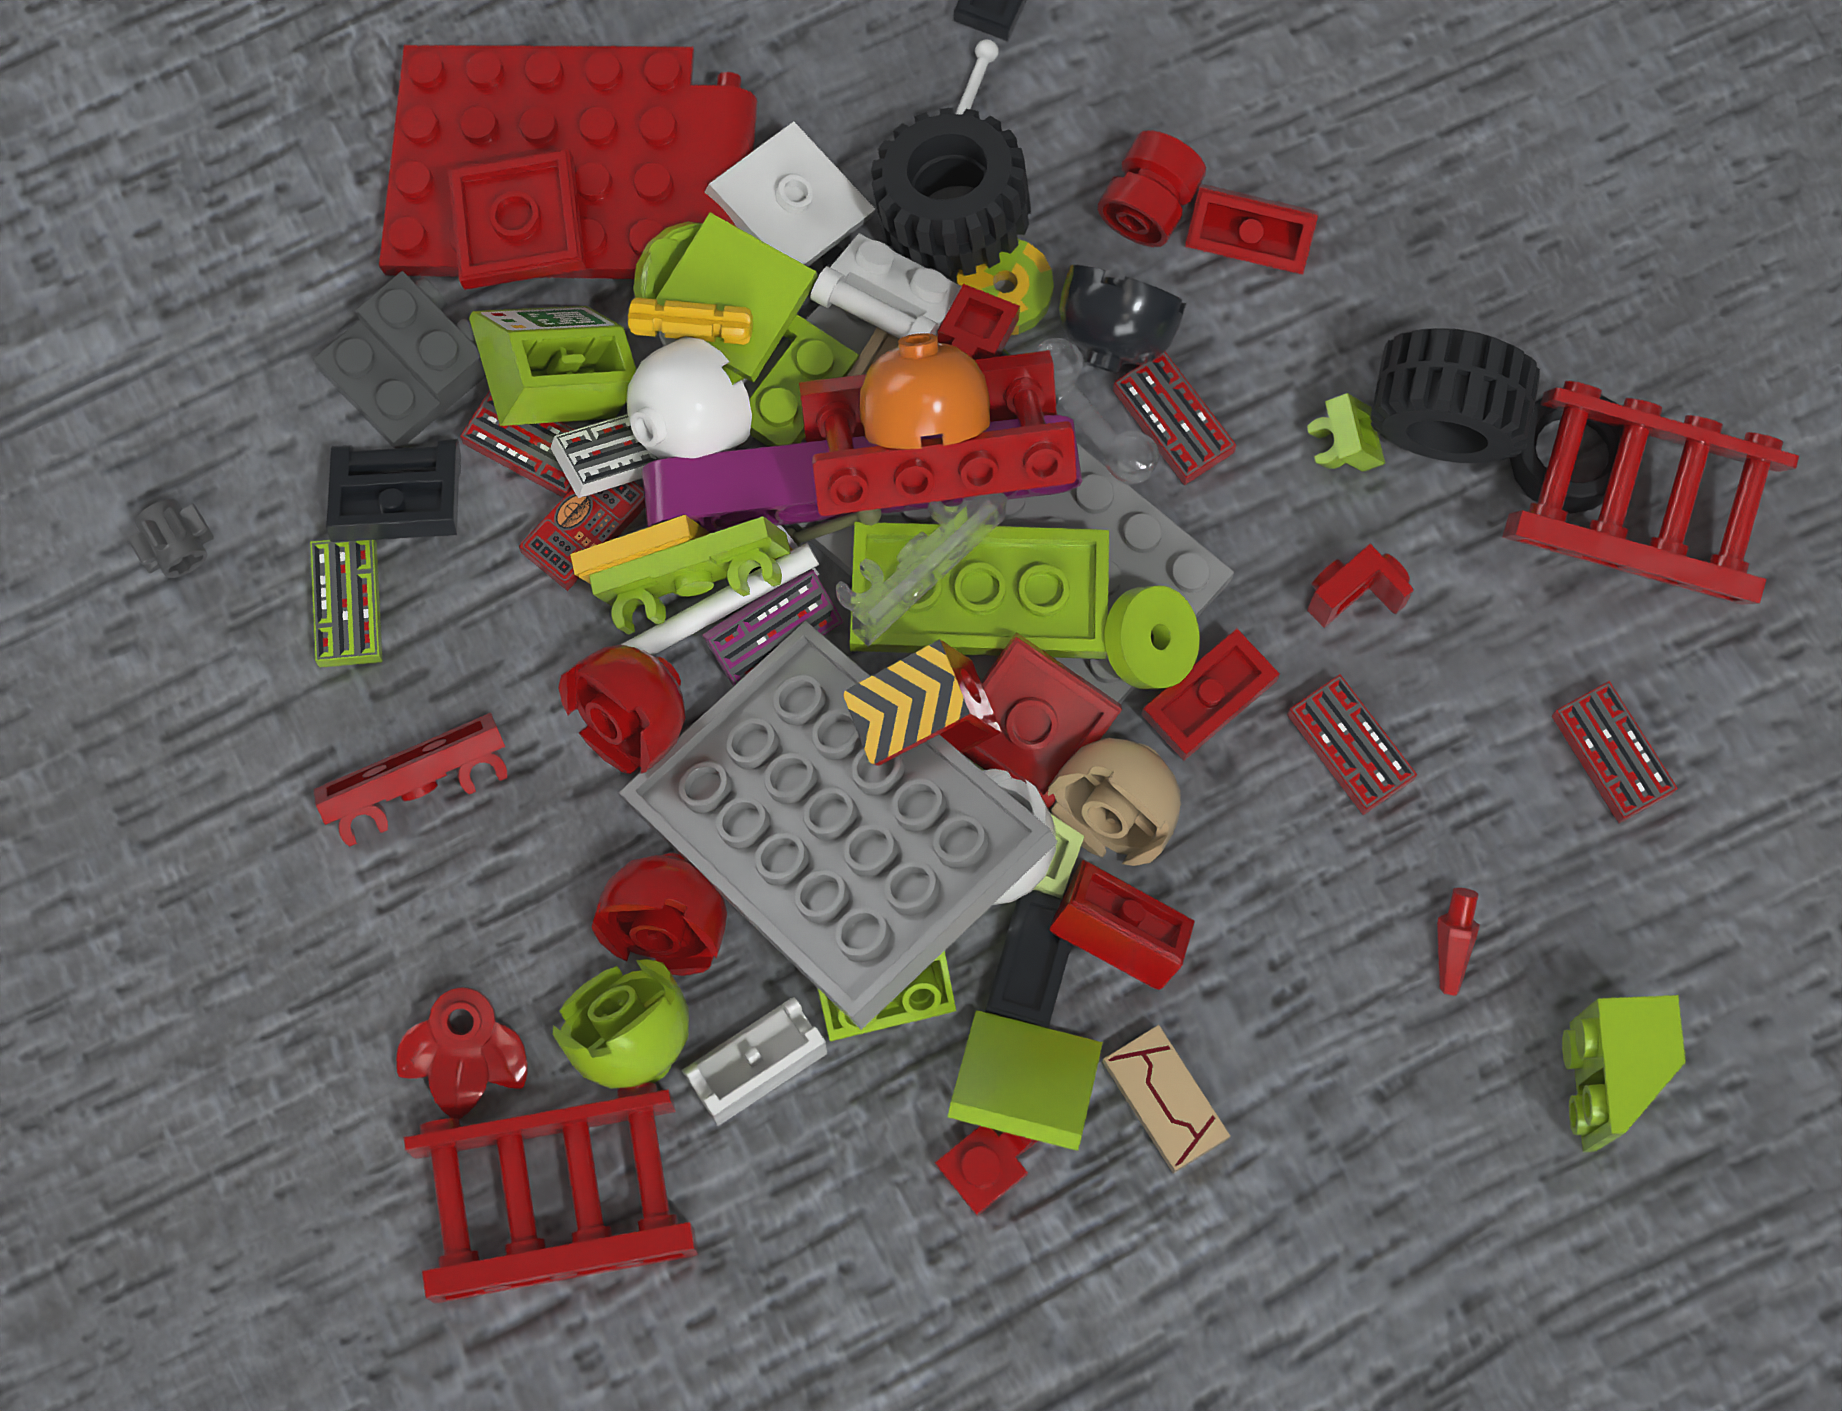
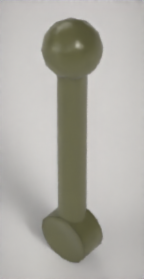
M881 509L852 512L798 532L792 528H785V531L799 547L801 543L853 526L854 522L874 525L881 519L882 512Z

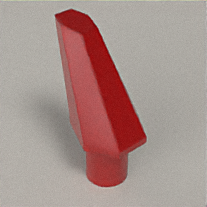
M1458 887L1453 889L1448 913L1438 917L1437 921L1439 982L1441 991L1447 995L1456 996L1460 991L1480 924L1474 921L1479 894L1468 888Z

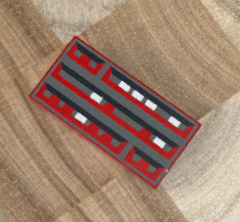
M1165 351L1157 359L1138 366L1114 382L1113 392L1184 486L1235 452L1237 446Z
M489 390L461 434L462 443L562 498L572 489L550 448L554 436L573 431L574 429L561 422L500 426Z
M1341 674L1289 709L1287 713L1289 719L1362 815L1371 811L1416 778V772Z
M1610 681L1560 707L1552 714L1551 717L1619 824L1667 798L1678 789Z

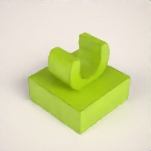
M1349 393L1325 401L1329 418H1317L1307 426L1308 433L1316 438H1323L1333 434L1334 443L1328 451L1315 455V462L1328 469L1338 468L1347 463L1362 472L1384 465L1385 460L1378 432L1371 425V406Z

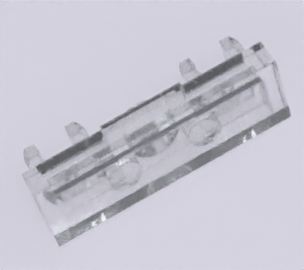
M1003 493L963 498L964 501L956 507H948L941 501L928 502V510L931 517L941 526L929 537L924 532L917 534L904 546L897 556V561L900 564L893 575L884 582L881 568L872 560L865 558L860 563V572L872 584L868 591L855 593L849 589L848 585L840 581L836 585V596L843 607L853 611L852 632L869 647L1005 520L1007 497Z

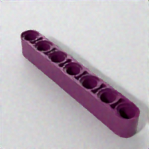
M1044 416L1046 424L1068 421L1072 424L1077 476L1074 483L882 508L881 512L884 514L1053 495L1073 490L1083 482L1074 421L1067 416ZM1018 419L990 422L989 428L983 432L1017 428L1020 425ZM942 434L921 436V440L941 438ZM865 436L852 437L854 449L879 446L868 442ZM827 440L717 452L698 458H665L650 462L642 469L647 527L687 515L708 532L713 533L762 516L778 526L831 520L849 513L822 516L818 512L812 457L818 453L829 452Z

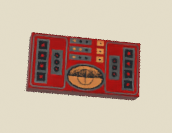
M632 481L578 498L572 488L519 545L521 553L568 591L579 580V577L574 575L570 554L616 539L645 508L644 490Z

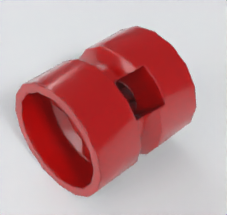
M1149 130L1142 131L1135 138L1122 161V171L1125 176H1113L1098 202L1097 211L1101 218L1123 237L1140 245L1162 247L1168 242L1182 217L1183 209L1181 206L1188 204L1192 200L1204 179L1206 166L1202 158L1181 140L1163 132Z

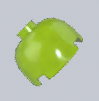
M650 959L636 960L641 970L625 975L622 974L618 966L607 969L584 983L565 1001L559 1011L565 1022L561 1030L553 1026L552 1034L571 1064L584 1078L608 1088L636 1087L644 1083H655L669 1072L671 1065L677 1060L688 1039L689 1008L681 989L662 962Z

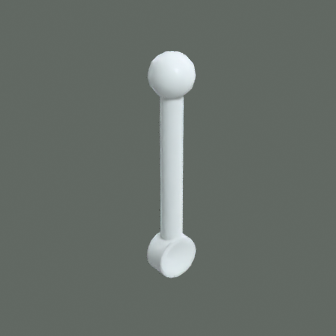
M984 39L975 48V54L978 59L956 114H963L966 108H971L988 63L994 61L998 56V46L992 40Z

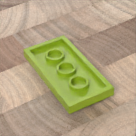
M854 522L850 651L915 653L940 639L964 655L999 656L1017 632L1053 658L1106 659L1104 634L1108 617L1109 530L910 523L864 525L861 522Z

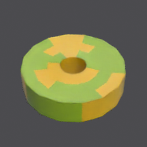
M1019 239V245L1011 254L1003 251L999 253L1000 263L991 268H988L985 263L976 266L977 273L967 276L963 275V270H959L956 284L960 286L964 283L1020 306L1019 321L1011 335H1019L1035 327L1048 312L1054 290L1052 268L1044 254L1029 242ZM1001 280H1007L1013 283L1016 288L1009 293L999 292L994 285Z

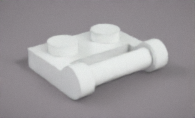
M858 234L832 266H826L820 273L812 289L810 300L826 308L834 304L899 339L919 333L937 336L938 329L962 286L948 280L940 272L927 269L892 251L886 244Z

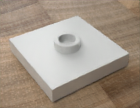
M794 121L709 183L705 190V193L729 215L737 228L808 267L870 220L876 210Z

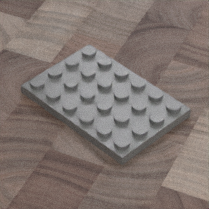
M804 621L681 734L677 743L663 759L643 774L640 772L618 793L628 806L678 854L695 866L739 913L862 1030L1058 842L1050 828L940 735L923 742L880 766L870 763L843 696L846 689L869 678L870 675L807 621Z

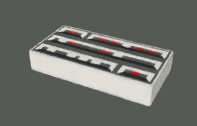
M628 414L556 435L550 448L578 498L642 479L643 467L650 462L660 460L636 439L631 429Z

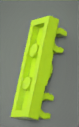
M762 516L590 574L589 577L593 595L612 606L611 614L615 626L626 634L635 633L632 621L633 613L641 605H645V612L650 621L657 625L665 622L666 609L658 597L670 593L680 596L700 595L710 591L714 587L713 582L727 578L730 587L744 597L750 595L747 578L751 570L756 567L762 568L764 581L773 587L780 585L782 572L774 559L791 553L787 534Z

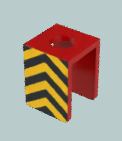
M940 639L846 689L843 694L868 760L876 766L884 764L937 735L942 736L960 753H963L1002 733L972 660Z

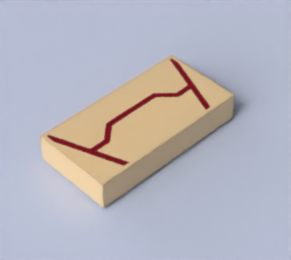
M1159 1025L1103 1059L1102 1063L1173 1174L1230 1138V1134Z

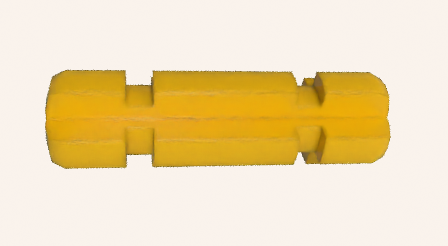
M635 298L632 299L629 307L628 327L635 335L656 337L657 332L660 331L665 333V338L680 339L687 336L715 342L716 337L724 338V343L745 345L749 343L752 335L753 315L747 307L726 305L724 311H719L716 308V304L666 300L663 306L657 304V299Z

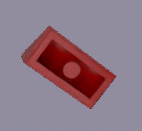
M1201 184L1185 247L1303 275L1319 212Z
M1083 860L1079 864L1055 913L1050 931L1148 986L1160 990L1182 967L1195 921Z

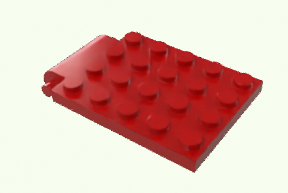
M404 45L379 267L385 276H396L403 271L407 276L459 277L448 169L569 148L574 160L586 270L538 278L634 279L636 264L647 243L665 228L687 221L704 223L709 213L736 226L723 208L705 193V190L709 183L754 151L757 98L750 91L741 88V76L733 72L719 73L717 85H692L693 47Z

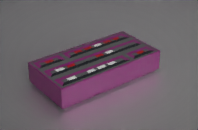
M810 569L759 597L702 636L734 687L804 621H807L824 636L842 624L843 620L816 573Z

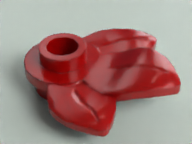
M457 987L443 993L434 1002L429 1019L408 1029L398 1045L396 1056L398 1076L407 1079H418L428 1076L429 1089L435 1103L450 1118L461 1119L469 1113L485 1092L487 1082L507 1088L521 1089L525 1086L527 1080L528 1060L525 1046L519 1034L510 1027L497 1022L490 1000L483 993L473 988ZM464 1009L472 1015L474 1023L469 1032L460 1033L452 1028L450 1016L454 1010Z

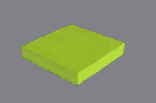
M709 213L656 299L657 304L663 306L666 300L716 304V308L719 311H724L726 305L750 309L753 315V329L749 343L745 345L724 343V338L716 337L715 342L708 343L720 350L729 360V363L724 365V367L754 383L814 287L818 275L815 270L718 216Z
M976 1010L947 1117L1078 1151L1103 1042Z

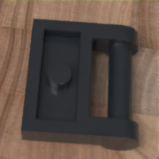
M458 439L438 440L437 446L354 451L352 445L332 446L326 521L330 542L457 535L459 476L461 475V454Z

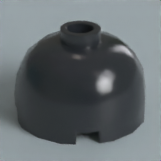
M1070 265L1059 304L1061 326L1070 342L1087 351L1083 361L1085 364L1119 374L1122 363L1144 365L1157 359L1171 345L1186 308V303H1182L1181 298L1126 276L1124 280L1112 277L1104 278L1106 270L1084 265Z

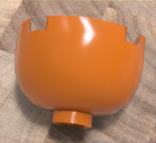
M919 333L904 336L898 340V348L889 350L881 355L868 369L860 390V418L865 431V438L870 443L886 448L922 449L921 436L942 434L943 446L976 437L990 426V399L984 374L967 353L956 346L938 343L936 335Z

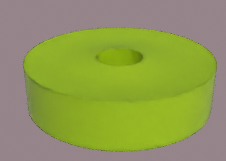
M1146 586L1130 589L1115 601L1106 620L1104 639L1109 662L1116 674L1124 682L1139 689H1158L1172 687L1180 683L1190 673L1197 659L1200 635L1195 613L1184 596L1170 587ZM1151 632H1153L1154 635L1153 644L1151 641Z

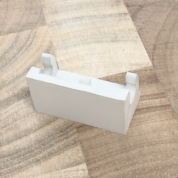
M795 997L790 998L682 1069L686 1079L717 1126L827 1054L825 1040L817 1028L811 1026Z

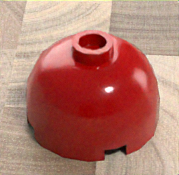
M626 645L604 647L578 661L564 672L560 678L558 689L567 715L578 709L582 719L588 725L579 732L581 737L605 762L627 774H631L638 767H641V774H643L663 759L677 743L686 718L683 694L679 688L681 680L676 669L666 659L659 656L654 657L638 648Z
M680 854L653 855L631 860L608 880L597 904V910L592 922V930L600 944L614 956L626 962L630 952L638 955L655 958L654 961L662 962L671 975L687 976L705 972L710 968L713 957L717 959L725 932L727 909L724 897L695 866L685 860Z

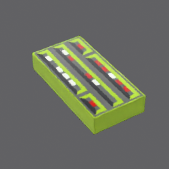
M310 541L315 661L317 665L321 668L383 662L376 541Z

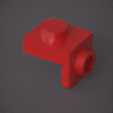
M1370 543L1346 565L1339 559H1336L1313 580L1311 585L1316 591L1313 594L1307 611L1325 628L1370 589L1392 613L1397 614L1406 606L1413 588L1409 584L1410 577L1403 565L1388 553L1381 555Z

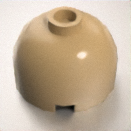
M1106 738L1081 747L1060 769L1048 789V796L1054 794L1056 803L1051 809L1052 815L1084 835L1082 844L1084 849L1103 858L1106 854V846L1116 853L1127 855L1122 862L1125 865L1136 866L1151 863L1162 853L1173 835L1179 819L1181 799L1180 788L1175 775L1155 750L1134 741Z

